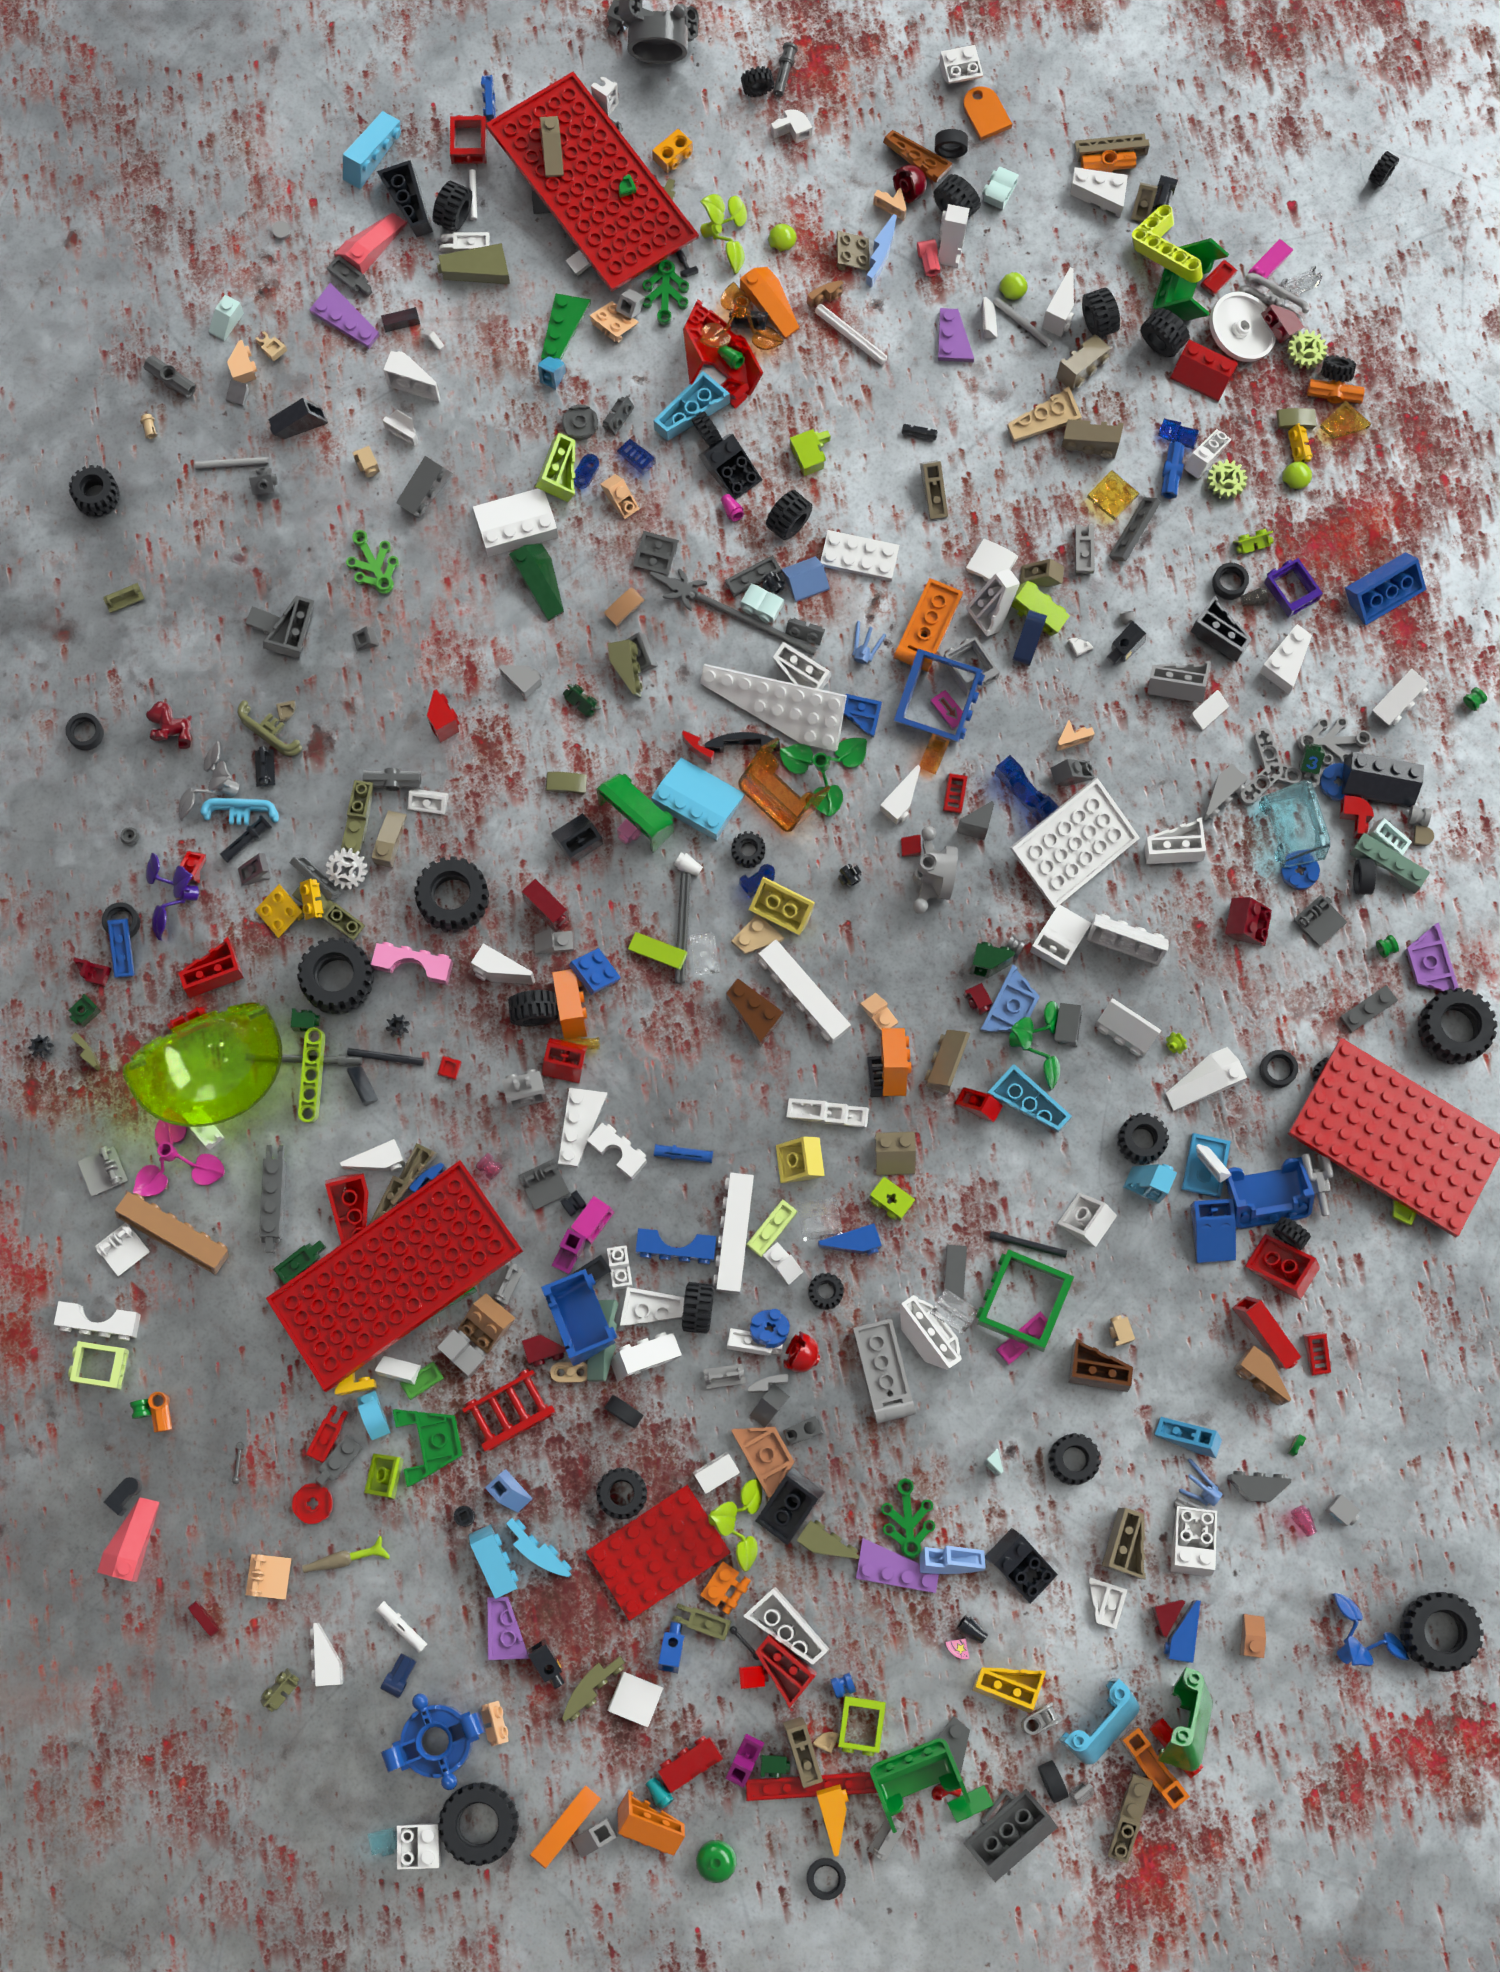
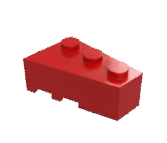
M770 1634L755 1651L790 1708L815 1678L817 1672Z

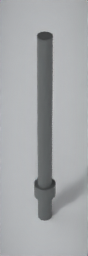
M246 1054V1061L302 1063L303 1055ZM339 1054V1056H324L323 1064H338V1066H347V1064L362 1065L363 1058L347 1057V1055ZM309 1055L310 1061H315L318 1057Z

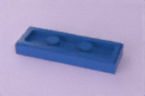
M128 918L108 920L114 978L134 976Z

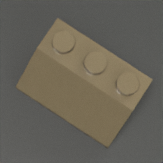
M947 1030L945 1035L941 1034L938 1045L941 1046L939 1052H934L931 1060L934 1066L932 1070L928 1069L924 1079L928 1081L926 1087L948 1094L969 1039V1032Z

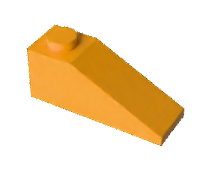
M840 1784L816 1791L834 1857L839 1855L847 1810L845 1803L849 1802L846 1789L841 1790Z

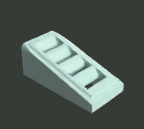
M1385 818L1378 820L1368 833L1372 838L1401 855L1404 854L1412 843L1411 840ZM1395 836L1396 839H1395V841L1392 843L1391 840H1392L1393 837ZM1400 840H1401L1403 843H1402L1401 846L1398 848L1397 845H1398V843H1399Z

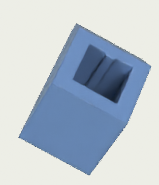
M506 1469L485 1487L498 1503L517 1513L532 1500V1497Z

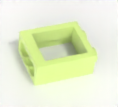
M78 1341L77 1346H74L72 1352L74 1362L68 1371L69 1381L121 1390L129 1350ZM85 1348L116 1353L110 1382L79 1377Z

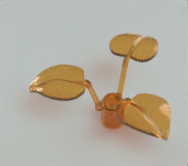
M735 282L725 289L720 300L725 310H733L726 327L723 329L720 324L709 323L702 328L701 333L703 336L699 339L709 347H723L731 340L730 334L726 331H728L734 316L743 318L747 315L751 332L754 334L751 339L754 346L762 350H770L782 345L784 342L781 335L771 327L766 326L765 330H754L750 316L751 311L748 310L751 302L750 297Z

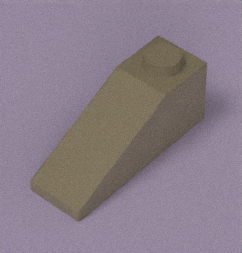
M558 116L540 117L539 131L545 176H564Z
M935 460L920 463L922 483L930 519L948 517L941 461Z
M388 810L372 854L374 864L393 868L407 814Z
M803 1717L783 1722L803 1788L823 1782Z

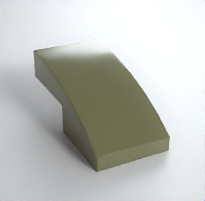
M1287 408L1276 411L1278 428L1291 429L1298 423H1300V426L1314 429L1317 426L1315 409Z
M547 772L545 791L562 794L570 792L584 795L586 793L587 775L570 772Z
M75 1032L70 1038L84 1049L79 1056L99 1071L101 1067L94 1051Z

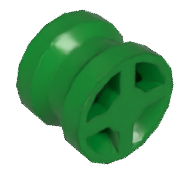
M1474 687L1470 694H1466L1463 697V701L1469 709L1477 711L1480 708V704H1484L1487 701V696L1481 689Z
M1392 935L1386 936L1384 940L1379 939L1376 941L1377 950L1383 958L1388 957L1390 953L1399 952L1398 943Z
M148 1399L130 1402V1407L133 1409L132 1419L152 1416L151 1410H149Z

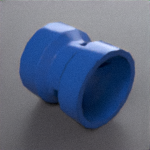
M850 1672L844 1674L841 1678L835 1677L830 1679L837 1699L843 1697L846 1693L852 1694L856 1692Z

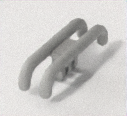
M1256 273L1247 274L1246 280L1256 281L1270 289L1266 295L1250 286L1244 285L1239 288V292L1253 295L1269 306L1273 304L1293 311L1283 305L1287 299L1301 307L1303 313H1308L1310 309L1306 301ZM1295 312V314L1297 315V317L1299 318V320H1300L1301 323H1302V322H1303L1302 317H1301L1298 313Z

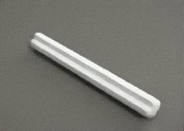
M819 304L816 307L815 313L876 362L880 365L886 362L887 355L824 305Z

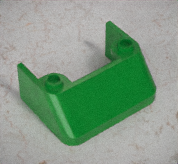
M1212 238L1179 247L1201 261L1203 275L1212 270L1215 260L1229 256V253ZM1165 268L1153 301V308L1169 310L1185 321L1209 316V312L1193 299L1198 282L1191 283Z
M618 773L603 782L596 789L598 803L602 806L607 801L650 840V849L654 853L674 833L673 817L666 810L663 812L637 789L626 774L621 775Z
M941 1738L934 1739L875 1763L870 1769L872 1780L893 1833H896L897 1830L891 1816L903 1810L904 1802L902 1798L937 1783H941L942 1788L949 1792L961 1788L966 1803L970 1802L949 1746Z

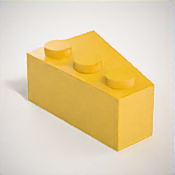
M982 1667L978 1671L972 1691L1031 1713L1034 1710L1046 1671Z

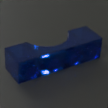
M1011 755L996 766L994 774L1040 823L1059 808L1049 795L1042 794L1031 784L1021 765Z

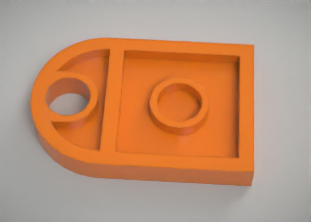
M979 86L972 88L966 93L963 108L980 141L1012 128L1013 124L997 94L992 89ZM979 94L982 98L977 100L973 98V95Z

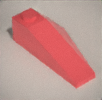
M391 213L346 240L334 255L336 257L338 255L364 274L407 225V222L395 213Z
M141 1497L138 1499L104 1550L98 1573L137 1582L160 1502Z

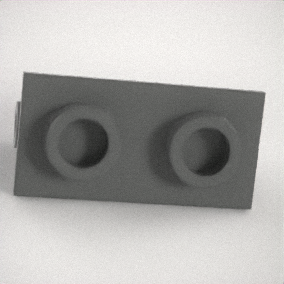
M628 396L618 398L611 409L615 413L609 412L605 420H603L602 427L606 430L610 428L614 435L618 433L634 409V405Z
M790 618L785 633L792 637L821 645L825 629L822 626L811 623L809 626H806L805 621Z

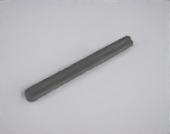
M681 873L677 948L687 951L691 874ZM686 959L681 970L675 968V983L677 984L685 983Z

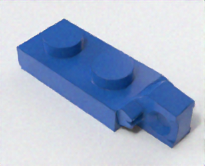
M492 75L482 76L481 78L482 88L485 89L482 92L483 102L486 103V107H483V115L486 116L488 122L496 118L494 79Z

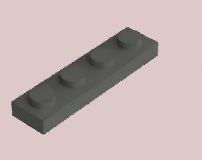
M1143 497L1109 555L1112 560L1127 561L1161 503L1158 498Z

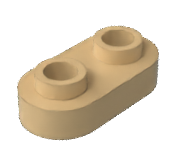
M558 1362L552 1366L550 1374L552 1379L558 1383H582L587 1381L588 1365L584 1362L573 1366L571 1362ZM560 1369L564 1370V1375L561 1377L557 1375ZM579 1369L584 1370L583 1376L577 1375Z

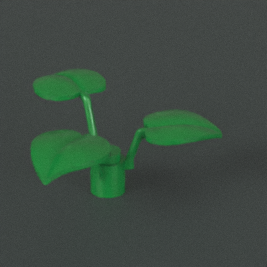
M849 738L841 741L838 745V750L835 751L836 756L839 757L838 759L831 756L827 757L824 753H817L813 757L811 748L806 744L800 743L781 748L780 756L785 767L794 774L806 773L808 766L813 764L822 773L825 787H818L814 791L812 803L819 812L830 817L840 809L843 803V792L838 785H828L825 771L830 767L829 761H842L844 766L848 768L858 767L866 757L867 740L865 738Z
M1050 1001L1045 1006L1044 1020L1046 1025L1044 1027L1034 1029L1031 1018L1024 1017L1010 1028L1012 1032L1009 1036L1011 1047H1022L1023 1051H1030L1046 1058L1044 1061V1074L1050 1090L1055 1087L1060 1077L1059 1060L1056 1056L1050 1057L1049 1054L1032 1049L1030 1046L1033 1040V1033L1047 1029L1050 1030L1051 1034L1056 1033L1059 1007L1055 1001Z

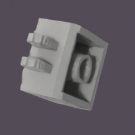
M535 1069L524 1072V1075L517 1076V1074H512L502 1080L506 1101L510 1110L548 1101L540 1071Z

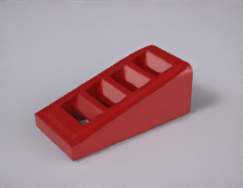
M948 774L943 811L962 813L968 776ZM952 780L960 781L962 785L951 784ZM950 788L961 789V792L950 791ZM949 795L960 796V799H950ZM948 802L957 803L959 806H948Z
M1324 1332L1304 1334L1311 1375L1331 1373L1327 1334ZM1320 1339L1319 1343H1312V1340ZM1321 1347L1322 1349L1321 1351L1313 1352V1348ZM1323 1355V1359L1314 1360V1356ZM1324 1363L1325 1367L1315 1368V1364Z

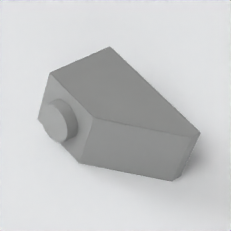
M501 665L499 667L500 674L525 699L542 685L540 673L536 669L532 670L529 666Z

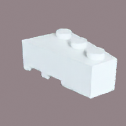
M948 204L947 211H943L938 239L941 241L938 256L939 264L958 268L970 208Z
M1297 624L1264 663L1259 673L1287 694H1290L1312 635Z
M785 642L781 644L773 656L777 666L793 684L823 690L831 677L829 670Z

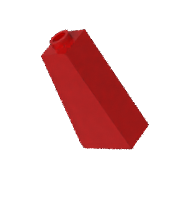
M1246 1296L1232 1307L1234 1312L1279 1367L1290 1369L1297 1364V1360L1301 1358L1300 1354L1262 1300Z

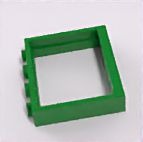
M1008 1249L1006 1255L1002 1253L998 1262L1001 1265L999 1272L995 1271L992 1276L991 1282L994 1283L992 1289H987L983 1298L986 1301L984 1308L980 1307L977 1312L976 1318L979 1319L977 1325L1044 1352L1074 1276ZM1010 1260L1064 1281L1040 1340L987 1318Z

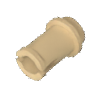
M151 414L142 415L140 423L143 424L146 439L157 437L154 426L155 419Z

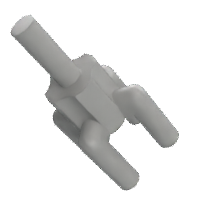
M1303 1154V1165L1307 1171L1315 1195H1318L1322 1217L1329 1216L1325 1193L1331 1191L1329 1179L1333 1177L1331 1161L1322 1155H1317L1320 1169L1313 1170L1310 1154Z

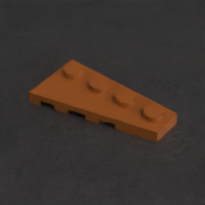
M894 130L890 131L884 138L883 143L911 165L919 167L935 183L951 170L953 163Z

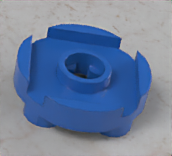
M1342 763L1329 765L1324 769L1320 777L1319 786L1322 793L1334 801H1341L1345 796L1342 794V784L1339 786L1334 783L1337 778L1343 781L1344 764Z
M1295 852L1284 860L1280 872L1285 884L1294 887L1296 890H1306L1312 887L1319 878L1320 868L1311 853ZM1298 867H1301L1305 871L1303 872V875H1300V873H1296L1295 870H1297Z
M764 1310L752 1317L750 1335L758 1345L762 1344L766 1345V1348H776L786 1341L790 1325L780 1310ZM767 1326L774 1327L773 1332H770V1330H765V1328H767Z

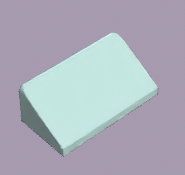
M996 1449L984 1461V1464L995 1476H999L1003 1473L999 1451Z

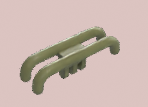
M246 700L241 701L237 713L241 722L247 728L285 756H295L302 751L303 747L300 745L299 740L295 739L292 743L285 744L276 737L284 728V723L280 722L278 724L279 720L277 718L273 719V715L269 713L258 724L248 716V713L251 711Z

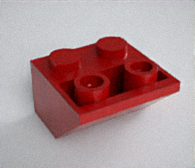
M436 689L432 694L427 718L432 731L441 743L459 733L458 725L460 723L454 709H450L443 693L440 694Z
M549 1038L543 1061L542 1075L580 1083L587 1046Z

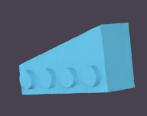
M382 111L343 153L344 181L359 189L363 187L392 144L399 138L401 134L400 120Z
M703 371L697 376L693 385L689 384L654 419V430L665 440L669 441L694 426L691 419L703 411L707 416H710L730 404V393Z

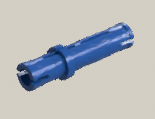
M655 1144L654 1156L671 1158V1160L683 1159L712 1163L713 1151L677 1147V1145L664 1146Z

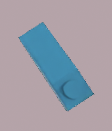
M1164 1417L1160 1418L1155 1432L1156 1437L1197 1454L1212 1458L1217 1457L1222 1442L1219 1433L1215 1430Z

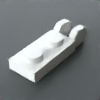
M453 232V234L440 235L441 242H453V244H442L439 246V250L443 253H451L453 251L458 252L489 246L490 234L488 232Z

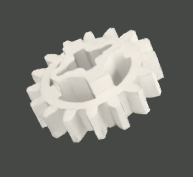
M342 848L340 853L336 850L334 856L330 855L328 859L331 862L326 863V866L329 867L326 870V874H331L329 881L334 879V886L341 884V889H344L345 885H347L351 889L353 884L358 887L359 881H364L365 878L362 875L367 874L368 871L364 870V868L368 864L362 863L365 857L359 858V851L354 854L352 853V848L348 852H346L345 848ZM335 862H337L336 864L338 865V869L336 871L334 868ZM352 866V867L350 868V870L347 869V870H343V871H342V869H343L344 867L347 868V867ZM357 866L359 867L358 876L356 875L357 873L355 871V868Z

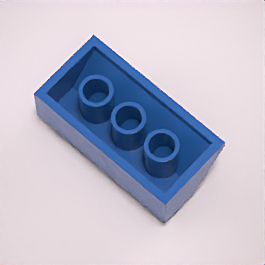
M1406 552L1345 587L1349 604L1365 625L1427 590L1418 558Z

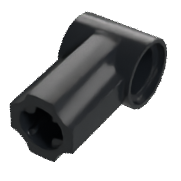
M1164 175L1160 176L1152 208L1156 210L1162 205H1169L1178 179Z

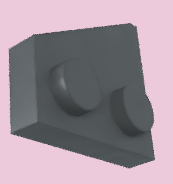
M953 1716L936 1739L941 1738L947 1742L961 1774L970 1729Z

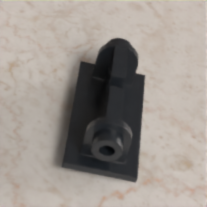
M734 309L733 312L729 313V318L732 319L731 327L765 330L768 312Z
M261 746L259 750L255 751L256 787L275 785L274 749L267 750V747Z

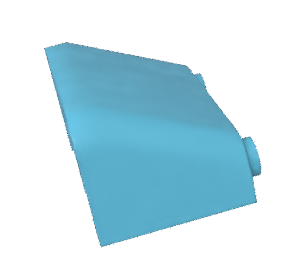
M1112 1678L1106 1684V1687L1109 1689V1698L1106 1701L1114 1708L1093 1733L1088 1736L1085 1732L1076 1730L1070 1734L1065 1732L1059 1738V1741L1085 1764L1091 1765L1097 1762L1139 1712L1140 1706L1138 1701L1119 1678Z

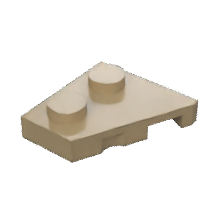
M756 914L732 939L731 943L747 955L757 949L766 948L774 940L780 943L784 940V937Z

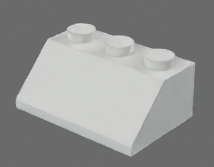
M1113 998L1095 1024L1099 1032L1104 1035L1109 1034L1117 1044L1130 1048V1052L1138 1057L1145 1056L1161 1032L1159 1028Z

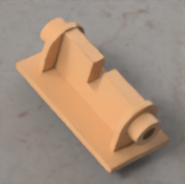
M499 1701L481 1705L482 1710L480 1711L483 1723H491L492 1726L485 1728L488 1743H491V1746L509 1742L508 1729L504 1724L503 1709Z

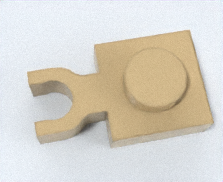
M265 331L263 332L264 339L255 338L261 346L262 352L273 361L287 351L286 346L275 336L269 339Z

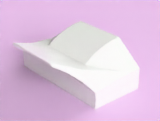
M395 410L391 415L384 417L382 421L385 429L413 446L418 443L419 440L412 418L399 410Z

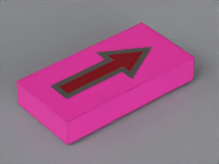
M944 690L932 698L930 703L949 727L954 730L959 725L963 711L949 693Z

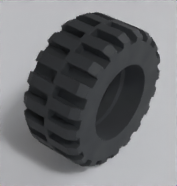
M450 856V860H446L445 857L439 858L440 862L438 863L432 861L429 863L430 868L427 869L425 867L421 871L422 876H418L416 880L417 886L414 888L415 901L421 915L433 928H441L443 932L448 933L449 930H452L453 933H456L461 928H464V931L470 929V924L476 925L479 922L478 918H483L485 908H488L489 891L482 872L477 869L475 864H469L467 859L461 858L457 860L455 856ZM459 880L466 883L469 887L470 895L468 900L456 909L449 910L439 907L434 899L437 888L446 881Z
M334 937L328 938L327 942H324L323 939L318 941L319 945L316 947L311 945L308 948L310 952L308 954L304 953L301 957L303 962L299 963V973L297 974L298 981L300 982L299 986L307 1000L315 1008L318 1007L326 1013L330 1011L332 1014H338V1011L347 1013L351 1007L353 1009L358 1008V1003L360 1001L364 1003L367 999L366 994L371 993V984L374 983L373 968L365 952L352 941L347 942L345 938L335 940ZM342 960L348 962L354 972L351 982L339 991L324 990L318 981L321 969L332 961Z
M1455 988L1453 991L1452 989H1447L1443 993L1437 994L1425 1005L1426 1007L1420 1014L1421 1018L1418 1020V1026L1421 1027L1418 1034L1419 1037H1423L1424 1040L1421 1043L1424 1047L1428 1046L1430 1049L1428 1053L1431 1056L1436 1054L1438 1056L1437 1060L1441 1062L1445 1059L1447 1064L1457 1062L1460 1065L1465 1064L1467 1061L1475 1060L1493 1044L1492 1040L1497 1034L1494 1029L1498 1026L1497 1021L1493 1020L1496 1016L1494 1010L1490 1011L1489 1009L1491 1004L1488 1001L1484 1002L1482 995L1479 993L1474 995L1473 990L1467 989L1465 992L1462 988ZM1450 1010L1459 1011L1469 1018L1473 1026V1037L1468 1042H1457L1446 1035L1441 1023L1442 1015Z
M1434 1592L1421 1595L1416 1601H1412L1408 1605V1611H1404L1402 1615L1404 1621L1400 1622V1628L1403 1629V1634H1400V1637L1406 1644L1404 1646L1406 1652L1411 1654L1410 1658L1414 1662L1420 1663L1421 1667L1431 1669V1671L1450 1672L1460 1670L1463 1666H1468L1472 1663L1471 1659L1478 1656L1477 1650L1482 1648L1483 1644L1480 1641V1636H1484V1629H1480L1479 1624H1482L1481 1618L1476 1617V1609L1473 1606L1470 1607L1466 1599L1459 1598L1458 1595L1453 1593ZM1434 1613H1447L1457 1624L1458 1640L1449 1651L1440 1652L1434 1650L1426 1640L1425 1624L1427 1619Z
M475 1782L456 1790L445 1801L439 1815L438 1830H440L441 1834L439 1837L441 1843L443 1842L446 1847L445 1850L448 1853L450 1852L454 1859L460 1860L466 1865L482 1866L500 1859L511 1848L519 1830V1814L515 1808L516 1804L505 1790L503 1791L495 1784ZM476 1803L490 1806L498 1818V1829L495 1836L483 1844L469 1842L464 1838L460 1830L462 1813L468 1806Z

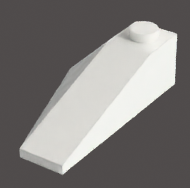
M1226 1047L1209 1054L1167 1091L1165 1095L1172 1110L1175 1111L1243 1083L1247 1076L1239 1059Z

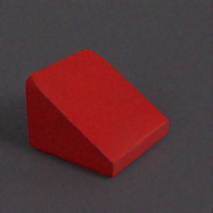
M921 835L901 838L902 857L921 856Z

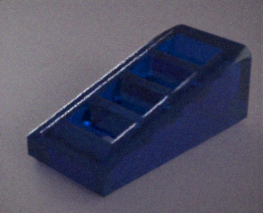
M631 439L626 441L617 450L642 475L656 464V458ZM632 446L627 453L624 451L627 447ZM636 450L637 452L631 457L630 454ZM638 455H642L638 460H635ZM645 458L646 461L641 464L640 462Z

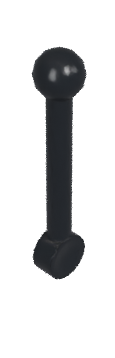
M731 1626L729 1632L734 1634L753 1654L755 1660H759L755 1650L737 1632V1628Z

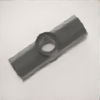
M153 355L145 360L143 368L164 382L166 387L173 388L186 398L194 394L197 387L196 384L177 372L173 366L165 364Z
M386 768L384 771L364 770L363 781L373 783V788H384L388 791H397L400 788H421V771H401L398 768Z

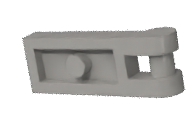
M1075 524V573L1094 574V525L1081 526V524Z

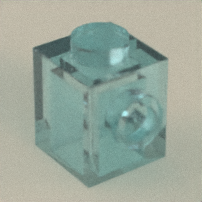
M395 1827L367 1834L372 1855L381 1853L383 1857L394 1854V1849H397V1831H395Z

